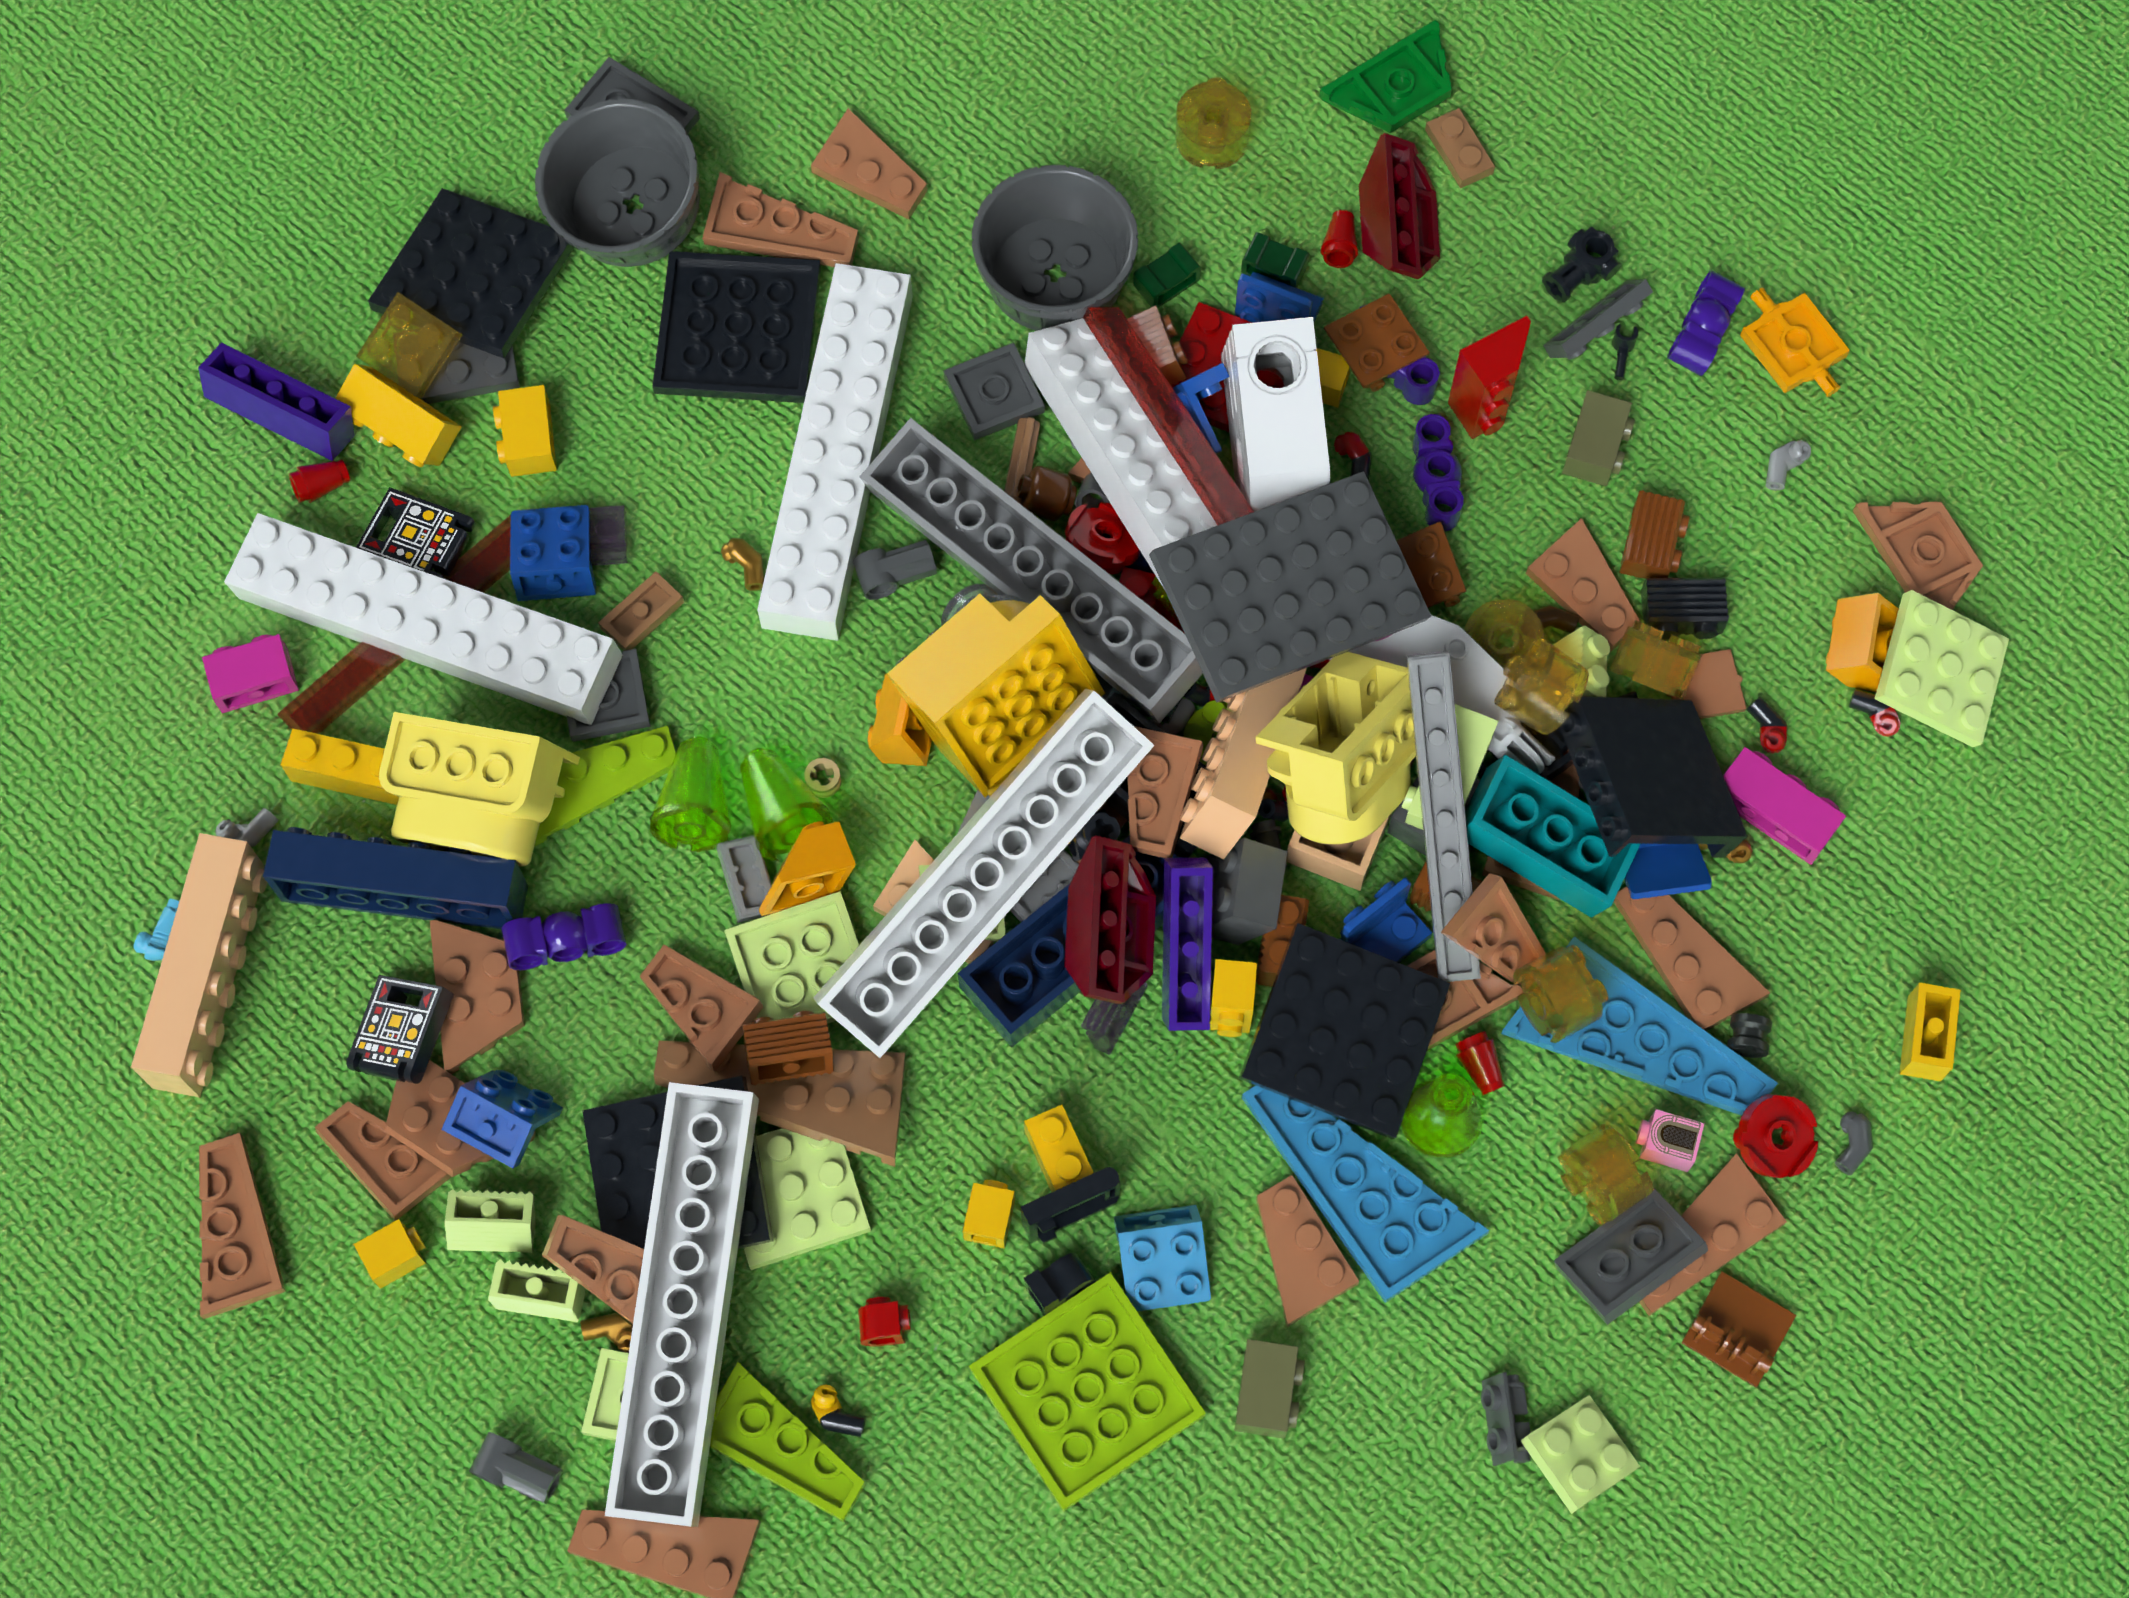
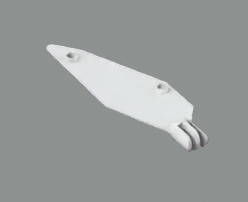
M1431 615L1425 622L1394 633L1385 639L1348 651L1407 667L1406 656L1448 651L1451 661L1454 703L1498 720L1488 750L1498 759L1507 755L1538 775L1544 771L1545 766H1549L1555 760V757L1521 725L1516 680L1459 625Z

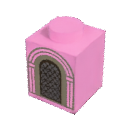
M1655 1109L1649 1121L1642 1119L1638 1130L1636 1144L1642 1145L1639 1158L1688 1172L1695 1163L1705 1123Z

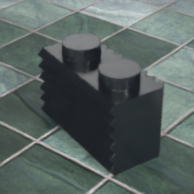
M1725 577L1646 578L1641 589L1644 634L1647 636L1653 634L1657 639L1662 640L1673 639L1681 634H1693L1698 639H1711L1722 634L1729 619Z

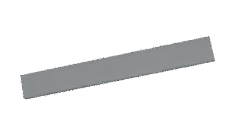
M1445 651L1410 655L1406 657L1438 979L1446 982L1481 979L1479 959L1441 933L1473 893L1450 653Z

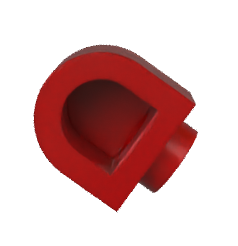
M874 1297L867 1299L866 1306L858 1309L861 1345L877 1347L905 1344L904 1331L911 1330L908 1304L899 1305L898 1301L891 1302L890 1297Z

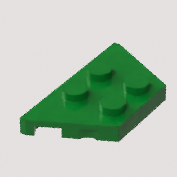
M1435 19L1322 87L1319 97L1322 101L1389 133L1451 97L1452 86L1449 73L1446 71V56L1441 46L1438 21Z

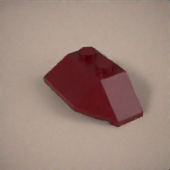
M1383 133L1379 137L1359 183L1362 252L1387 270L1418 280L1440 260L1436 191L1426 168L1416 156L1419 152L1415 143Z
M1097 835L1091 838L1068 888L1065 968L1085 997L1122 1004L1153 975L1156 895L1144 870L1134 857L1136 853L1132 844Z

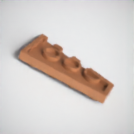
M721 172L719 173L703 233L705 245L779 258L820 260L821 265L835 267V263L852 266L859 240L857 229L816 212L810 214L797 208L793 202L783 198L781 201L763 194L762 189L750 184L746 187L732 181L731 176Z
M1627 887L1618 891L1614 899L1616 907L1686 1017L1699 1027L1707 1031L1731 1018L1734 1014L1744 1011L1769 996L1770 992L1670 895L1632 899Z
M237 1133L199 1146V1199L202 1202V1221H199L200 1239L202 1240V1263H200L202 1301H200V1317L206 1319L286 1292L244 1137L241 1133Z
M1737 1153L1681 1215L1706 1242L1708 1251L1639 1301V1303L1649 1316L1784 1226L1787 1222Z
M558 1215L542 1256L633 1324L644 1249L564 1215Z
M582 1509L567 1552L706 1598H735L761 1522L755 1519L700 1516L698 1527L609 1517L605 1516V1511Z

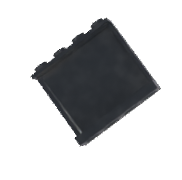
M1578 696L1556 718L1609 857H1615L1625 846L1631 843L1707 844L1712 858H1725L1748 837L1692 700Z

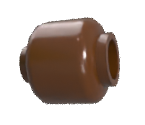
M1036 466L1029 476L1024 474L1021 476L1016 490V497L1022 498L1021 505L1036 517L1057 521L1063 515L1068 516L1076 498L1077 488L1072 485L1071 477L1067 473L1044 466Z

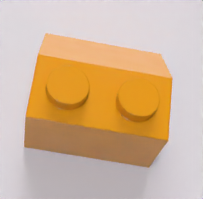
M1880 593L1838 599L1835 616L1832 620L1833 630L1829 652L1826 656V671L1847 687L1876 693L1899 608Z
M885 674L882 688L876 694L877 713L875 723L870 726L868 731L869 749L881 763L927 766L932 739L889 676Z
M822 821L813 822L801 830L759 907L761 916L773 914L841 890L856 863L839 821L824 824Z

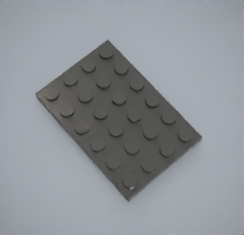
M1364 471L1153 549L1149 554L1216 703L1425 622L1431 617Z

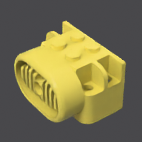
M1345 652L1335 656L1307 685L1302 687L1300 692L1256 736V744L1276 749L1267 759L1268 773L1285 784L1290 824L1304 838L1323 844H1345L1363 839L1376 831L1405 799L1411 785L1410 762L1416 757L1407 667L1352 652Z
M394 712L379 771L381 786L385 791L399 797L391 835L394 839L405 844L418 842L432 847V850L446 852L448 848L453 847L469 850L472 852V855L486 857L491 855L502 859L516 860L519 867L526 866L531 862L539 823L548 817L554 797H564L565 789L557 785L562 762L578 765L580 757L540 736Z

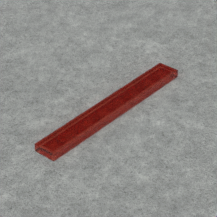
M1088 307L1083 316L1084 321L1217 525L1253 513V509L1119 307Z
M511 515L460 557L449 576L441 574L444 579L484 593L510 570ZM361 642L277 715L291 731L294 728L319 734L406 659L395 653Z

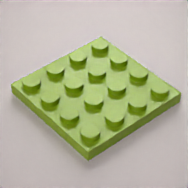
M1111 1272L969 1365L970 1371L1063 1512L1206 1416V1412Z

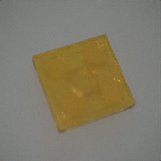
M397 292L356 357L414 396L422 399L463 334Z

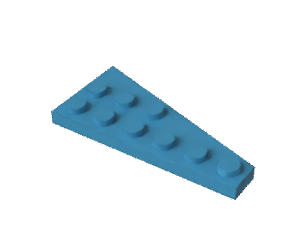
M1575 936L1501 1032V1034L1741 1116L1753 1101L1763 1095L1770 1094L1778 1084Z
M1256 1085L1242 1094V1099L1385 1303L1489 1233L1490 1230L1478 1221L1476 1223L1458 1210L1459 1207L1447 1198L1443 1199L1423 1184V1180L1373 1143L1365 1141L1341 1119L1337 1120L1330 1114Z

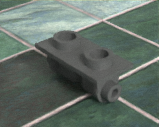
M1506 1372L1482 1380L1481 1403L1486 1411L1488 1426L1487 1446L1491 1452L1493 1466L1510 1461L1514 1463L1530 1462V1454L1521 1443V1440L1531 1433L1529 1422H1515L1514 1416L1528 1414L1525 1384L1520 1382L1519 1375H1507Z

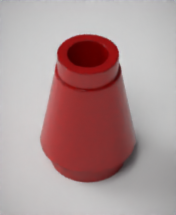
M1338 210L1332 214V219L1320 250L1325 263L1334 268L1350 266L1358 255L1354 215L1347 210Z
M343 460L297 466V471L289 473V480L299 503L307 500L309 503H312L344 483L350 482V476Z
M1486 1031L1455 1044L1459 1052L1456 1054V1057L1480 1089L1482 1096L1505 1086L1494 1039L1489 1040Z

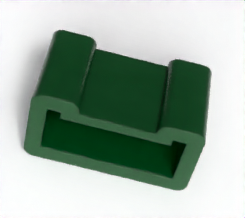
M1256 232L1243 257L1241 273L1251 276L1252 272H1256L1298 288L1308 267L1310 254L1302 249H1293L1273 241L1269 236Z
M1179 242L1149 265H1144L1137 269L1133 274V286L1151 307L1156 305L1159 308L1197 283L1201 276V266Z

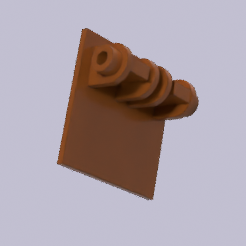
M1390 293L1324 326V330L1362 387L1370 388L1372 392L1380 390L1385 385L1383 378L1430 354Z
M1441 521L1396 540L1427 607H1432L1441 602H1444L1446 607L1457 605L1460 602L1459 596L1467 592Z
M1721 1271L1681 1344L1757 1388L1763 1375L1768 1372L1773 1364V1357L1797 1315Z

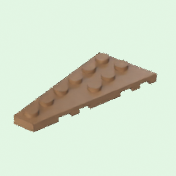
M659 1041L654 1069L656 1085L668 1088L669 1082L700 1085L742 1075L746 1077L748 1092H754L759 1098L757 1115L760 1116L761 1121L818 1141L828 1139L846 1146L847 1151L859 1155L863 1151L880 1157L882 1163L895 1167L905 1072V1053L885 1052L879 1058L872 1051L832 1049L834 1072L831 1074L824 1073L822 1076L816 1074L814 1077L809 1075L806 1078H791L789 1081L784 1079L781 1082L776 1080L773 1083H758L755 1086L751 1084L745 1045L736 1044L714 1072L691 1042Z

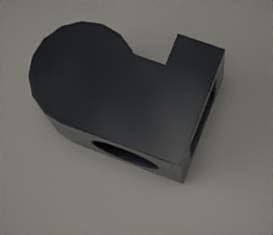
M1076 1253L1067 1254L1040 1272L1037 1269L1023 1278L1027 1292L1044 1316L1096 1282Z

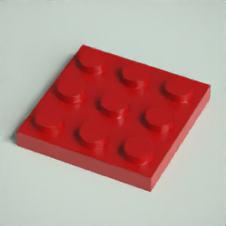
M1198 302L1179 341L1188 360V363L1182 365L1186 375L1185 381L1221 364V353L1226 345L1232 326L1252 322ZM1268 370L1257 371L1258 379L1268 387H1284L1283 380L1274 372H1269ZM1224 380L1219 382L1222 390L1199 400V403L1211 426L1229 432ZM1172 384L1170 388L1165 387L1164 391H1158L1157 394H1154V402L1168 408L1166 399L1170 397L1167 390L1176 385Z

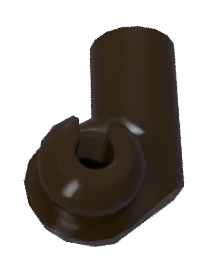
M1544 606L1528 611L1523 616L1524 623L1521 626V632L1525 636L1534 639L1540 637L1543 628L1550 626L1572 633L1575 631L1580 616L1553 606Z

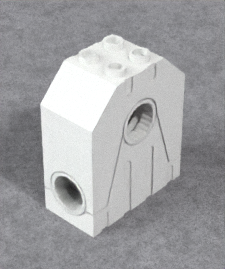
M1313 317L1233 325L1221 353V362L1229 374V377L1224 379L1236 497L1241 517L1330 484V464ZM1268 370L1269 372H1274L1283 380L1284 387H1268L1258 379L1257 371Z

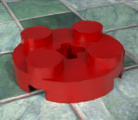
M1100 502L1098 508L1087 509L1088 504L1077 507L1071 513L1065 530L1066 541L1108 574L1120 573L1123 567L1133 564L1139 558L1141 551L1111 503ZM1106 533L1110 535V538L1102 537V535Z
M1766 1094L1753 1101L1746 1108L1740 1119L1739 1127L1734 1131L1733 1141L1735 1146L1740 1149L1741 1156L1746 1164L1757 1174L1771 1178L1793 1177L1805 1171L1817 1153L1818 1141H1814L1815 1133L1813 1127H1817V1123L1810 1108L1801 1100L1791 1096ZM1782 1127L1783 1131L1780 1136L1784 1140L1783 1144H1773V1130Z

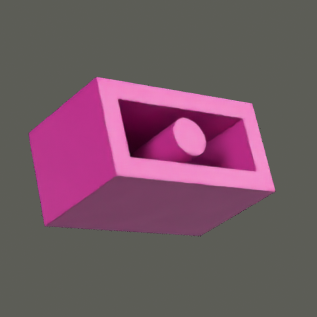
M279 634L274 636L261 635L252 639L250 643L237 647H220L214 650L212 654L202 657L212 699L222 714L299 691L288 648Z

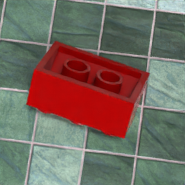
M1528 316L1476 341L1459 352L1448 405L1471 439L1483 433L1485 436L1491 435L1504 425L1531 324Z

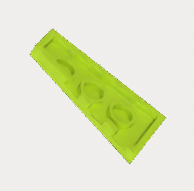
M668 725L573 752V754L580 757L578 765L562 762L557 785L565 789L564 797H554L548 817L539 823L535 847L545 842L551 834L562 828L565 830L579 823V819L598 808L601 810L615 802L614 799L631 790L636 791L679 767Z
M737 1362L716 1399L710 1448L845 1522L866 1483Z

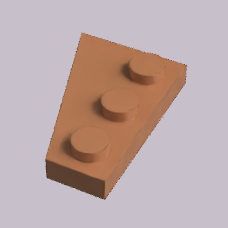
M666 945L661 947L640 975L645 986L714 1072L742 1037V1024L752 1023L763 1009L761 1001Z

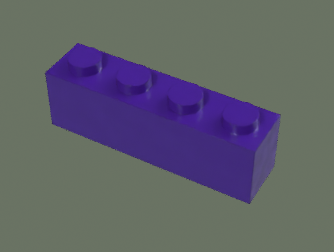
M222 342L198 367L205 398L331 461L339 455L355 436L351 406Z
M1164 858L1162 1020L1169 1031L1210 1030L1213 867L1206 858Z

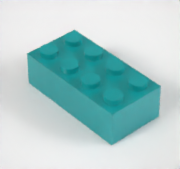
M1507 755L1502 756L1486 768L1465 810L1468 844L1591 918L1612 906L1640 844L1629 843L1615 857H1609L1591 807Z

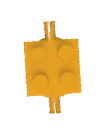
M1763 287L1759 291L1756 290L1750 298L1763 314L1758 320L1742 329L1741 338L1784 393L1804 382L1815 380L1827 397L1835 394L1841 386L1838 385L1828 370L1831 366L1848 356L1850 350L1805 292L1791 301L1775 304Z

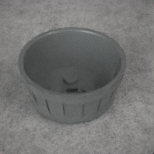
M610 99L578 110L554 130L548 138L549 142L545 143L537 163L539 166L536 168L535 191L538 192L536 196L543 216L546 217L549 225L567 243L603 263L632 267L657 261L668 255L683 242L690 232L699 210V168L689 136L686 135L685 129L672 115L669 116L668 112L648 102L646 104L644 101L635 99ZM634 195H639V202L644 204L641 210L635 209L633 214L627 213L628 207L623 205L625 199L631 200Z
M1066 165L1041 166V168L1034 167L1014 174V177L1010 176L992 190V193H989L977 212L978 216L975 217L972 227V249L979 274L1002 312L1015 322L1031 330L1038 331L1096 314L1101 318L1117 301L1122 287L1133 268L1138 247V230L1134 214L1131 213L1132 209L1119 191H1116L1113 185L1087 170L1072 166L1066 167ZM1053 265H1060L1061 271L1066 272V277H1059L1056 283L1050 282V276L1044 275L1045 270H1052Z

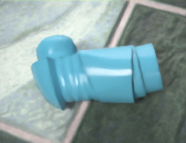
M168 900L153 935L144 931L137 935L134 942V950L137 953L145 954L146 960L158 961L163 959L178 908V900Z

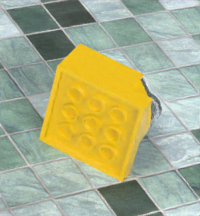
M976 583L962 589L948 602L942 614V626L931 632L926 640L909 655L901 658L887 675L938 750L986 798L989 795L987 789L1003 782L1084 689L1094 690L1101 697L1105 692L1062 616L1041 595L1029 604L1022 598L1013 595H996L985 584Z

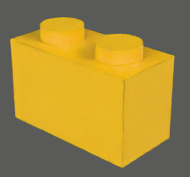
M539 385L498 391L499 406H493V415L496 429H502L503 440L496 441L500 464L506 463L511 477L557 471L551 408L545 386Z
M1215 959L1210 1006V1030H1217L1218 1035L1240 1037L1242 1033H1250L1254 1010L1256 962Z
M1919 982L1908 995L1900 1075L1941 1082L1953 1069L1960 989Z
M1059 1105L1024 1121L1025 1135L1051 1192L1094 1173L1063 1105Z

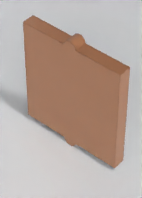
M1731 649L1663 660L1662 664L1668 684L1666 695L1673 700H1692L1700 719L1746 711L1747 708L1740 686L1743 678L1737 675Z

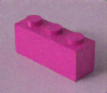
M1744 747L1723 775L1739 816L1810 865L1813 864L1846 817V815L1840 812L1839 807L1833 801L1825 797H1818L1806 789V785L1798 777L1784 774L1773 766L1767 756L1757 751L1752 752Z

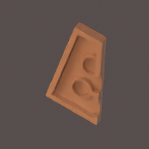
M849 108L811 164L813 174L908 220L927 192V183Z
M1582 518L1527 567L1526 574L1563 609L1580 616L1578 622L1582 626H1587L1608 640L1610 652L1638 627L1640 620Z
M1134 726L1155 746L1127 776L1130 844H1132L1135 852L1162 858H1173L1183 822L1180 820V816L1190 797L1191 786L1195 779L1203 750V743L1200 740Z
M1492 873L1487 875L1441 931L1443 935L1510 982L1522 987L1528 984L1548 959L1547 954L1503 878Z
M349 1101L315 1126L316 1133L394 1221L401 1218L452 1177L386 1133L385 1121Z
M1293 1175L1257 1195L1256 1202L1273 1264L1277 1289L1281 1297L1286 1326L1288 1327L1357 1286L1359 1280Z

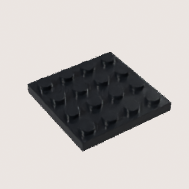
M442 188L369 298L368 303L372 311L505 358L574 246L567 243L548 225Z
M671 251L668 258L652 385L654 394L804 403L810 375L821 273L820 260Z
M1297 923L1294 925L1239 1079L1394 1139L1397 1137L1451 983Z
M742 1075L696 1085L748 1092L746 1077ZM667 1092L582 1110L601 1231L643 1249L645 1247ZM755 1132L738 1249L774 1241Z

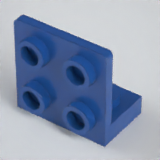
M1252 272L1251 276L1241 274L1237 285L1235 316L1252 323L1313 317L1315 322L1322 307L1323 298L1256 272Z
M1223 363L1167 390L1170 397L1166 399L1168 409L1175 420H1181L1187 432L1183 434L1185 444L1192 455L1197 454L1200 460L1222 451L1199 400L1222 390L1219 382L1229 377Z
M587 505L515 510L511 512L510 575L517 601L596 595V581L590 560V510Z
M1640 844L1624 878L1632 899L1709 890L1712 886V880L1698 844Z
M1405 877L1397 884L1393 881L1385 884L1375 894L1376 901L1366 909L1360 905L1351 911L1343 920L1345 926L1340 932V940L1400 963L1430 939L1432 932L1406 904L1411 882Z
M492 1070L460 1086L441 1130L505 1165L515 1168L520 1165L535 1129L560 1116L563 1107L554 1103L553 1097L548 1093L538 1089L530 1090L517 1083L518 1079L513 1074L503 1070Z

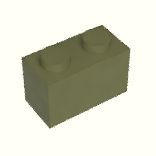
M1587 390L1562 474L1607 486L1611 473L1619 475L1625 452L1618 450L1621 439L1629 441L1635 419L1628 417L1632 405L1631 402Z
M1247 1339L1234 1431L1285 1439L1288 1427L1296 1428L1299 1402L1291 1401L1293 1385H1302L1305 1360L1297 1359L1298 1347Z

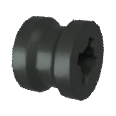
M1748 1013L1731 1016L1730 1027L1733 1029V1037L1728 1040L1727 1047L1743 1057H1766L1769 1054V1044L1766 1042V1036L1771 1032L1772 1021L1764 1016Z

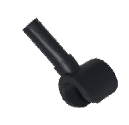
M1621 324L1616 327L1612 340V346L1617 350L1614 377L1616 380L1624 379L1629 352L1634 349L1638 336L1636 326L1633 328L1631 337H1624L1620 334Z

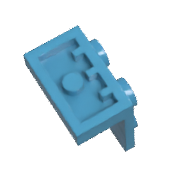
M1196 1205L1114 1216L1125 1294L1136 1311L1206 1302L1211 1299L1202 1220Z

